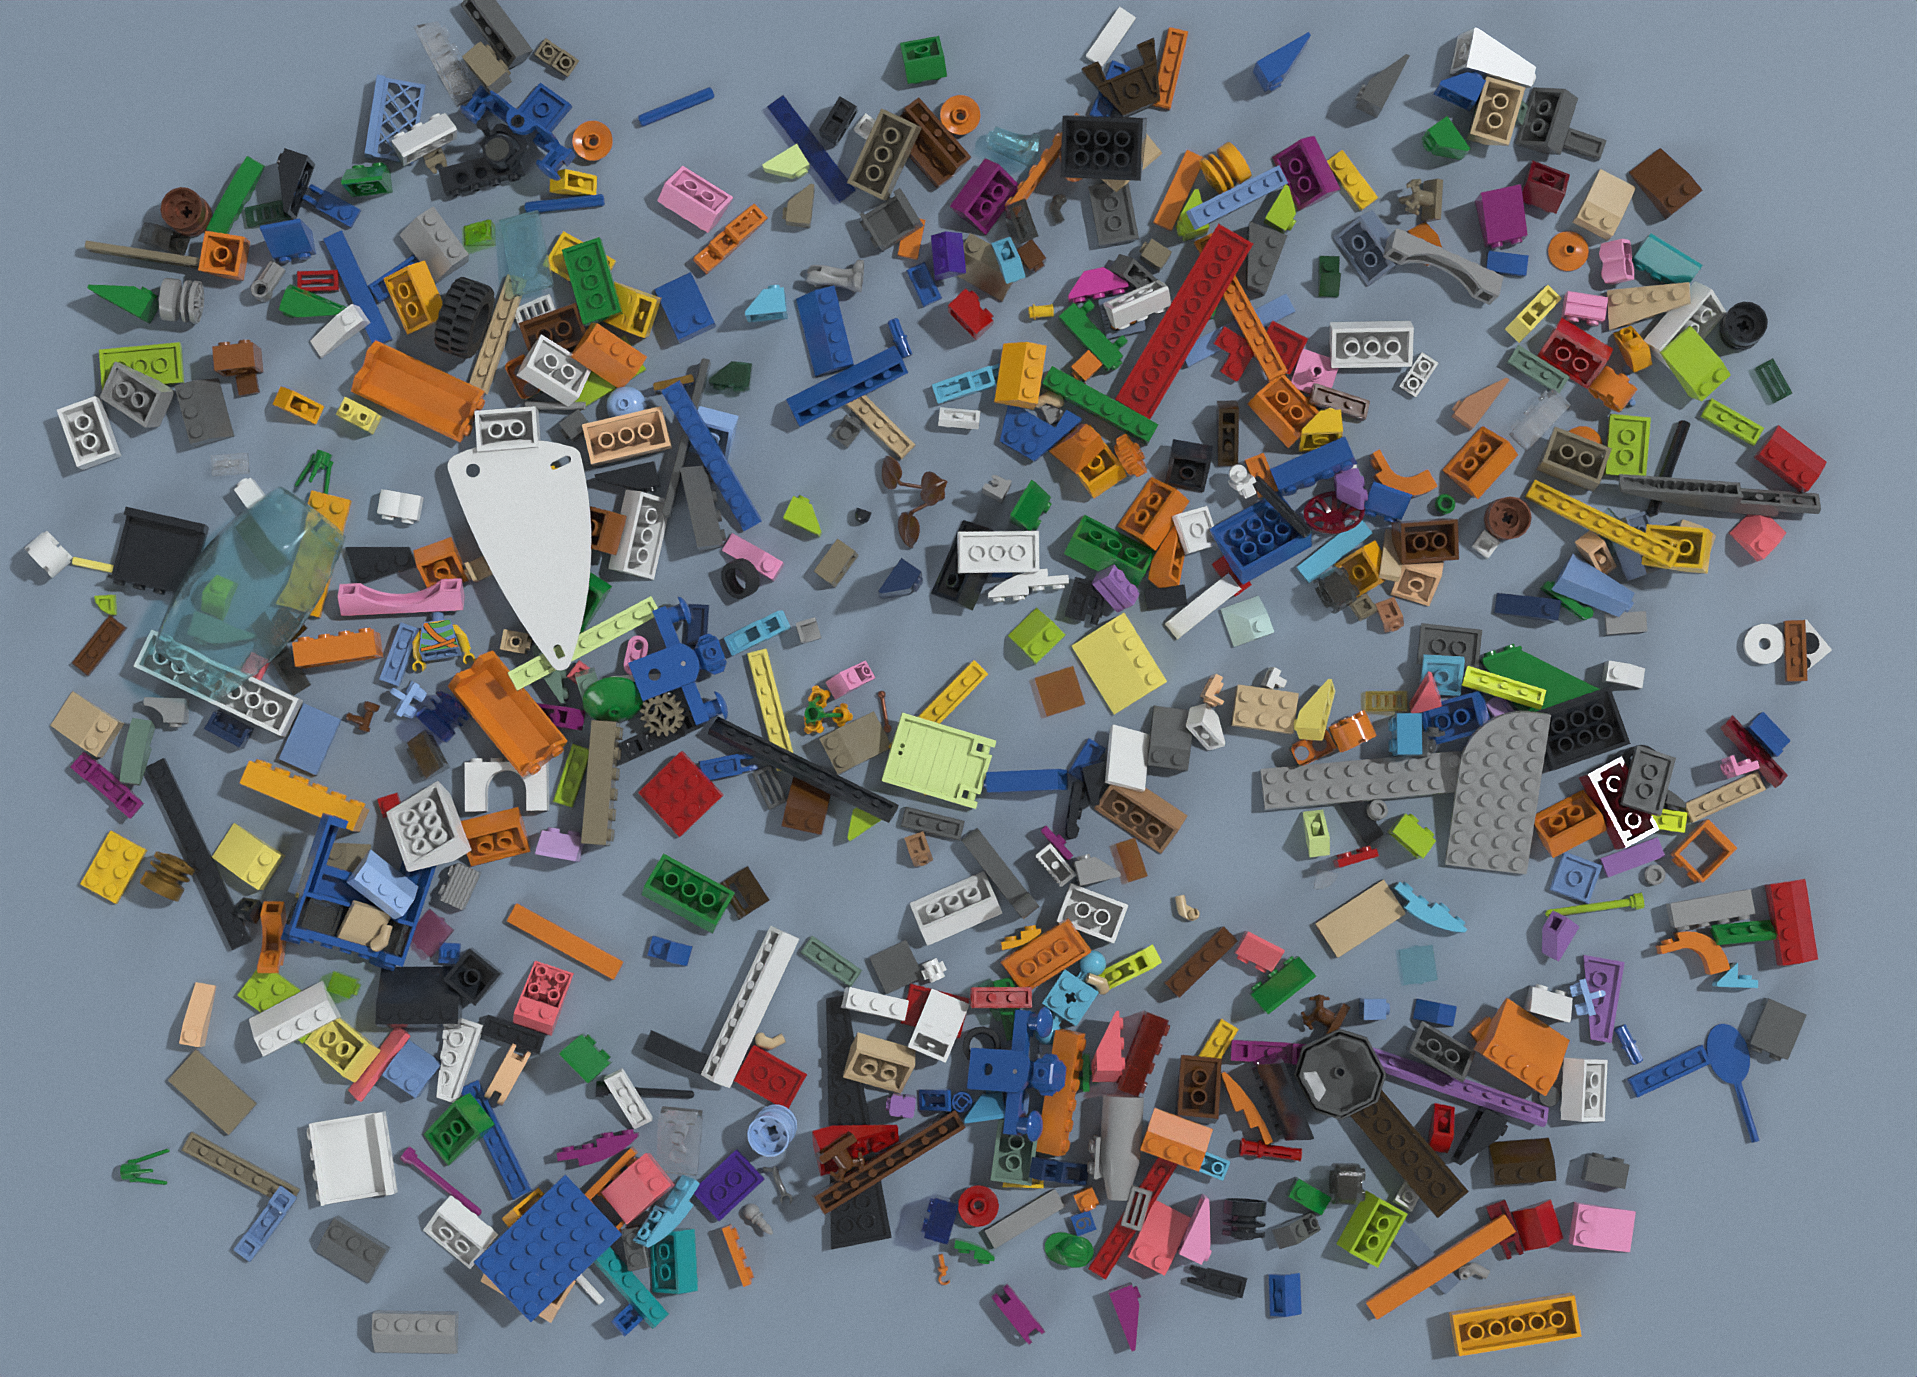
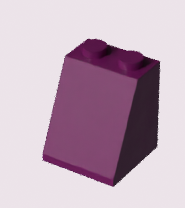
M1521 184L1479 194L1474 202L1485 248L1498 249L1503 247L1505 243H1511V245L1522 243L1528 234Z

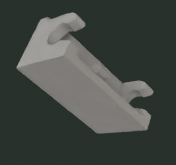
M992 475L994 479L991 480L992 486L985 483L982 493L1002 504L1012 481Z

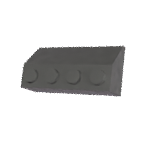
M706 466L680 468L697 548L702 552L724 547L723 542L727 541L725 530H720L719 522L722 521L720 509L716 510L715 502H718L716 490L711 489L710 482H714L713 478L707 471Z

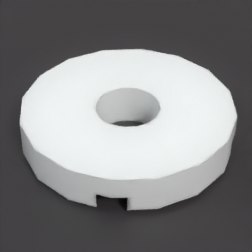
M1760 624L1747 631L1743 648L1751 661L1759 664H1769L1781 657L1785 649V640L1778 628L1770 624ZM1762 638L1769 642V647L1766 650L1759 647V641Z

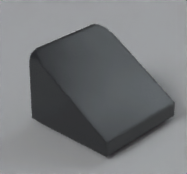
M243 897L233 913L252 924H256L261 917L263 905L260 900Z

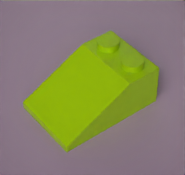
M1688 326L1659 352L1688 396L1702 402L1731 376L1722 360L1691 326Z

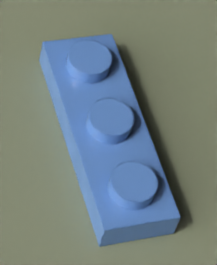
M400 622L379 678L380 680L400 687L413 652L412 641L421 629Z

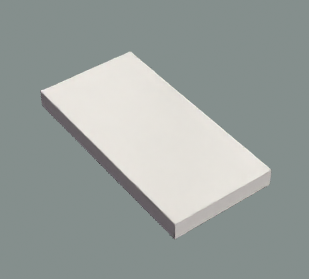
M1039 531L957 532L958 573L1040 572Z

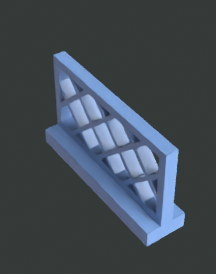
M377 74L365 147L366 158L373 159L374 157L401 162L388 139L396 133H400L408 125L413 127L411 123L415 120V125L420 123L425 92L424 84L386 78L383 75ZM388 84L397 85L401 92L392 97L387 91ZM411 88L421 89L420 96L413 101L406 93ZM404 94L410 103L400 109L395 99ZM392 102L398 111L389 117L384 109L386 105ZM413 106L417 115L409 121L403 111ZM401 113L407 123L397 128L391 119ZM389 121L395 131L385 136L381 128ZM385 141L392 149L387 154L378 153L379 145Z

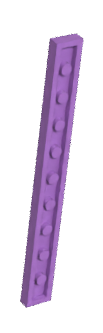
M1373 1047L1387 1074L1541 1127H1545L1547 1123L1549 1108L1467 1079L1462 1083L1441 1070Z

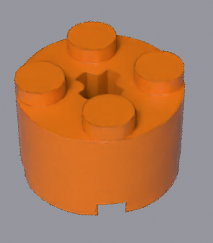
M1605 365L1588 388V391L1594 398H1600L1604 402L1603 405L1609 409L1621 412L1638 389L1628 383L1630 379L1622 373L1617 375L1612 368Z
M1365 710L1351 717H1346L1328 727L1340 753L1377 736Z

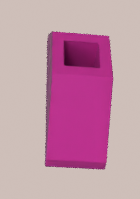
M1104 267L1087 270L1082 273L1069 293L1068 302L1080 304L1085 302V299L1092 297L1093 300H1099L1113 293V296L1122 295L1128 290V282Z

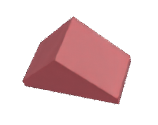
M1427 672L1409 702L1410 713H1421L1442 706L1441 696L1432 672Z

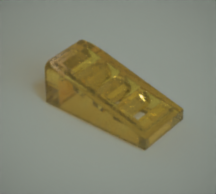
M1366 691V712L1408 711V691ZM1372 695H1376V707H1373ZM1381 695H1384L1385 707H1381ZM1389 695H1393V707H1389ZM1398 695H1401V707H1398Z

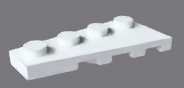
M462 1018V1028H444L437 1098L452 1103L460 1098L484 1025Z

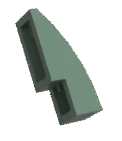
M132 718L123 753L120 783L141 785L151 754L150 744L156 728L150 720Z

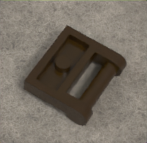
M748 866L720 883L730 890L729 885L735 883L749 907L743 909L736 896H733L730 904L736 911L738 920L770 901Z

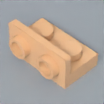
M1218 674L1211 675L1200 695L1204 699L1203 703H1207L1210 707L1220 706L1224 703L1223 700L1214 696V694H1219L1224 685L1221 682L1222 676Z

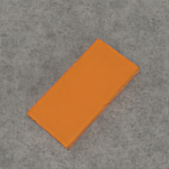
M1069 918L1002 959L1001 964L1018 987H1032L1034 989L1090 954L1091 949Z

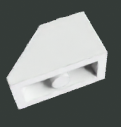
M1607 661L1604 662L1601 682L1642 689L1645 668L1627 663Z
M1207 703L1191 707L1186 723L1188 730L1208 751L1224 747L1225 739L1219 717Z

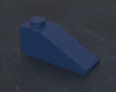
M1497 593L1494 613L1554 623L1559 620L1561 600Z

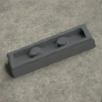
M905 807L901 827L960 841L965 821Z

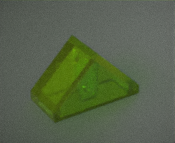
M487 219L464 226V246H496L495 224L492 220Z

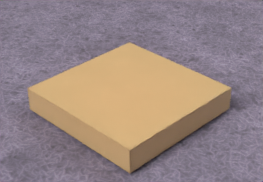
M353 900L337 932V937L370 947L371 941L380 934L382 925H387L391 917L379 907Z

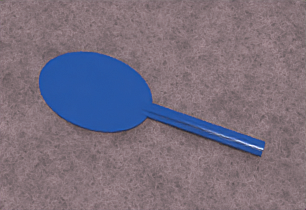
M1718 1024L1711 1029L1707 1037L1706 1049L1711 1062L1710 1065L1720 1079L1734 1084L1751 1142H1758L1760 1140L1742 1086V1081L1746 1078L1750 1068V1055L1747 1044L1739 1031L1728 1024Z

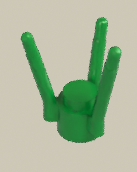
M317 449L315 455H312L310 462L296 481L295 486H299L312 465L314 468L308 480L309 483L313 481L318 469L325 470V467H327L323 493L328 494L331 468L334 463L330 461L332 455Z
M164 1149L137 1159H129L128 1163L121 1164L120 1175L122 1180L167 1185V1181L141 1178V1174L152 1173L153 1169H141L140 1165L136 1163L168 1153L170 1149Z

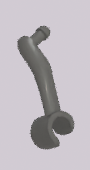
M775 1166L773 1168L763 1167L764 1172H773V1178L781 1194V1204L783 1203L784 1196L790 1197L791 1204L793 1197L790 1193L786 1192L778 1169Z

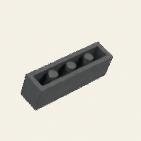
M463 0L461 3L462 8L508 68L526 61L533 49L496 0Z

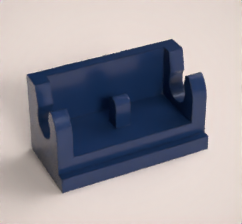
M220 710L212 713L204 727L205 730L239 748H245L254 731V728Z

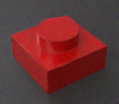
M398 793L377 799L383 818L388 817L386 812L401 804Z

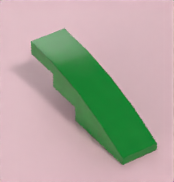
M246 156L219 202L207 230L229 234L234 221L239 219L245 203L250 200L265 165Z

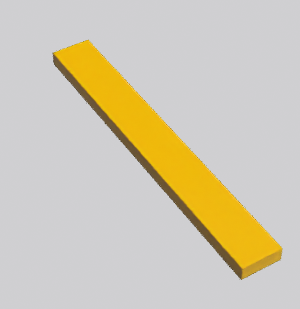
M1534 480L1525 496L1526 499L1666 568L1672 569L1681 553L1679 549L1537 480Z

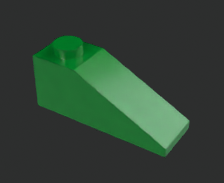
M289 284L286 287L278 310L282 311L283 315L294 318V316L337 315L347 307Z

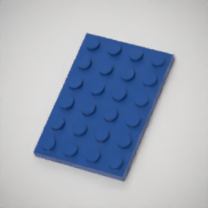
M565 1174L491 1244L474 1263L516 1308L532 1322L603 1254L622 1233Z

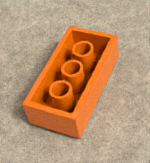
M362 628L358 629L359 633L341 631L338 632V636L321 634L318 635V639L310 637L297 638L298 642H292L295 667L306 669L382 658L384 656L381 635L374 631V629Z

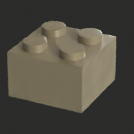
M480 41L462 56L468 68L489 92L492 90L498 94L512 82L509 77L511 74L508 70L509 68L501 59L497 61L498 57L488 44L484 46Z

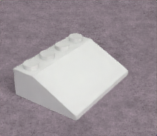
M439 781L386 812L408 872L452 862L471 851L452 797Z

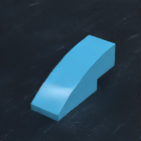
M780 610L724 637V640L731 655L734 656L791 629V626L784 611Z

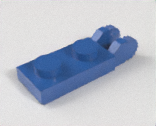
M310 184L309 189L321 195L320 200L317 202L308 195H304L302 199L315 206L317 210L352 228L361 210L326 190L323 191Z
M734 754L699 761L700 770L710 780L758 770V765L755 764L741 767L740 760L754 758L749 754Z

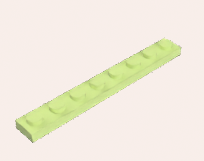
M652 596L579 634L571 662L655 618L652 611L658 609ZM560 645L553 648L558 659L565 656ZM541 654L509 671L507 674L518 691L556 671V669L552 667L544 654Z

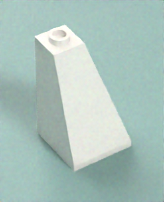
M1473 28L1458 35L1450 74L1457 76L1466 72H1476L1483 76L1482 79H1485L1487 76L1527 89L1532 87L1535 82L1536 67L1480 29Z

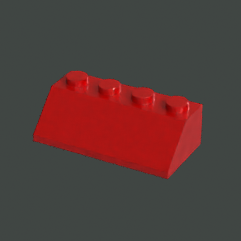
M1806 879L1764 884L1770 921L1777 933L1776 939L1773 940L1777 965L1785 966L1818 960Z

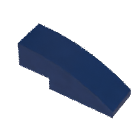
M1032 1157L1029 1177L1042 1181L1087 1185L1089 1172H1087V1164Z

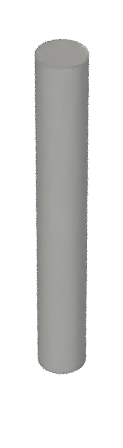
M525 402V407L536 406L538 410L586 409L585 402H573L569 407L561 402Z

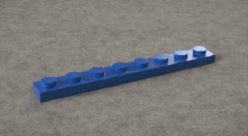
M679 380L661 391L743 531L762 522L760 515L681 381Z

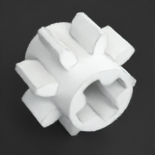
M937 958L923 964L925 969L921 973L925 980L929 978L932 983L945 977L943 971L947 969L943 961L938 962Z

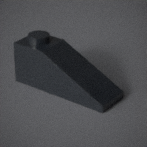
M654 461L594 474L597 481L641 492L645 491V493L656 492V488L661 487Z

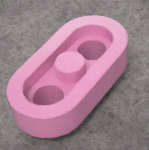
M634 636L628 642L624 670L629 675H632L628 663L645 657L648 654L649 644L642 636ZM637 643L642 644V648L640 650L635 649V645Z

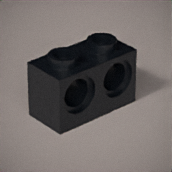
M839 96L819 129L820 136L837 146L858 112L857 106Z

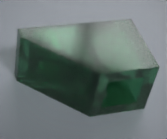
M731 361L709 378V384L715 390L724 391L725 388H733L734 392L745 393V390H750L753 365L752 363Z

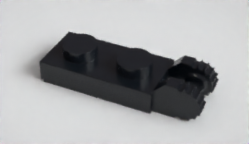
M1073 782L1071 786L1065 825L1066 831L1064 834L1069 839H1074L1079 835L1080 828L1077 825V820H1080L1082 815V808H1079L1080 799L1083 800L1085 796V788L1082 787L1083 783Z
M1191 1264V1270L1205 1273L1204 1281L1195 1277H1188L1187 1282L1200 1285L1205 1289L1243 1298L1247 1277Z

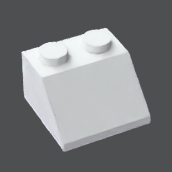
M1536 984L1535 987L1529 986L1523 1007L1524 1010L1570 1023L1572 998L1567 997V992L1557 989L1555 993L1547 991L1548 987Z

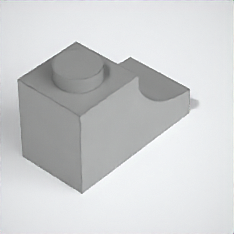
M144 697V706L153 707L158 710L163 716V722L169 723V727H182V724H188L189 699Z

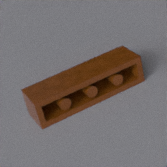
M1221 926L1163 983L1180 998L1238 940L1224 926Z

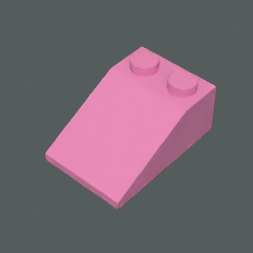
M1204 1194L1201 1195L1177 1250L1180 1255L1201 1265L1203 1261H1208L1212 1252L1210 1250L1209 1198Z
M1574 1202L1569 1243L1588 1248L1630 1252L1636 1211Z

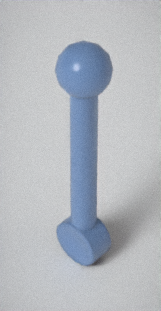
M1625 365L1622 367V372L1630 379L1629 372L1631 368ZM1633 397L1628 402V405L1631 407L1635 406L1636 401L1633 399Z

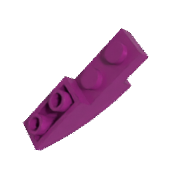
M634 1129L621 1130L622 1134L614 1135L613 1132L601 1133V1137L596 1139L597 1146H594V1143L582 1144V1148L574 1149V1146L561 1147L562 1151L557 1152V1160L578 1158L579 1166L593 1164L622 1151L640 1135L639 1132H634Z

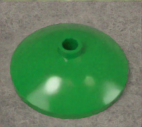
M608 677L594 682L585 690L582 699L585 712L597 721L624 722L637 715L643 707V701L636 683L623 677Z

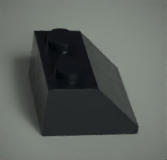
M1173 439L1165 484L1172 487L1204 492L1212 459L1213 446Z
M469 948L443 980L476 1006L504 973L474 948Z

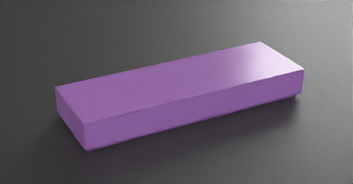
M1658 837L1602 857L1600 861L1608 878L1665 857Z

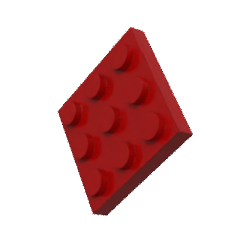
M683 751L677 754L638 792L679 837L689 830L724 796Z

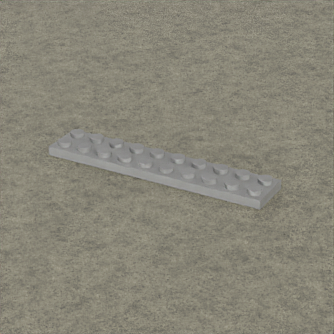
M1463 751L1432 753L1428 757L1419 755L1260 769L1264 810L1455 793L1459 763Z

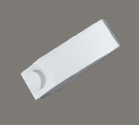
M351 304L337 314L310 342L320 357L323 358L369 325L370 321L359 306Z

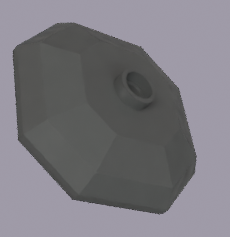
M1338 1028L1302 1047L1294 1076L1313 1111L1342 1120L1378 1102L1386 1072L1367 1037ZM1342 1068L1344 1074H1337V1069Z

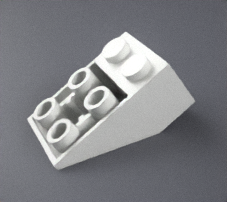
M931 989L908 1047L946 1063L970 1004Z

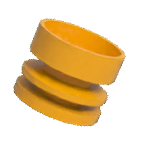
M1226 142L1217 148L1219 159L1210 153L1207 156L1208 160L1203 158L1199 161L1207 182L1218 194L1226 192L1227 189L1234 188L1232 179L1238 184H1242L1252 176L1245 159L1231 142Z

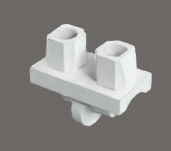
M1239 464L1233 465L1229 470L1231 478L1228 480L1229 485L1237 490L1240 495H1243L1244 498L1256 494L1252 485L1256 482L1254 476L1247 473L1244 466Z

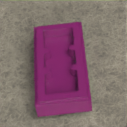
M1047 826L1040 830L1066 861L1073 857V854L1064 846L1067 842L1059 833L1055 836Z

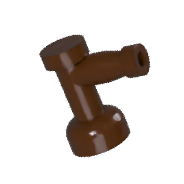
M364 701L363 707L366 710L364 717L348 712L346 720L359 724L358 729L370 732L371 728L369 726L373 714L379 711L380 705Z

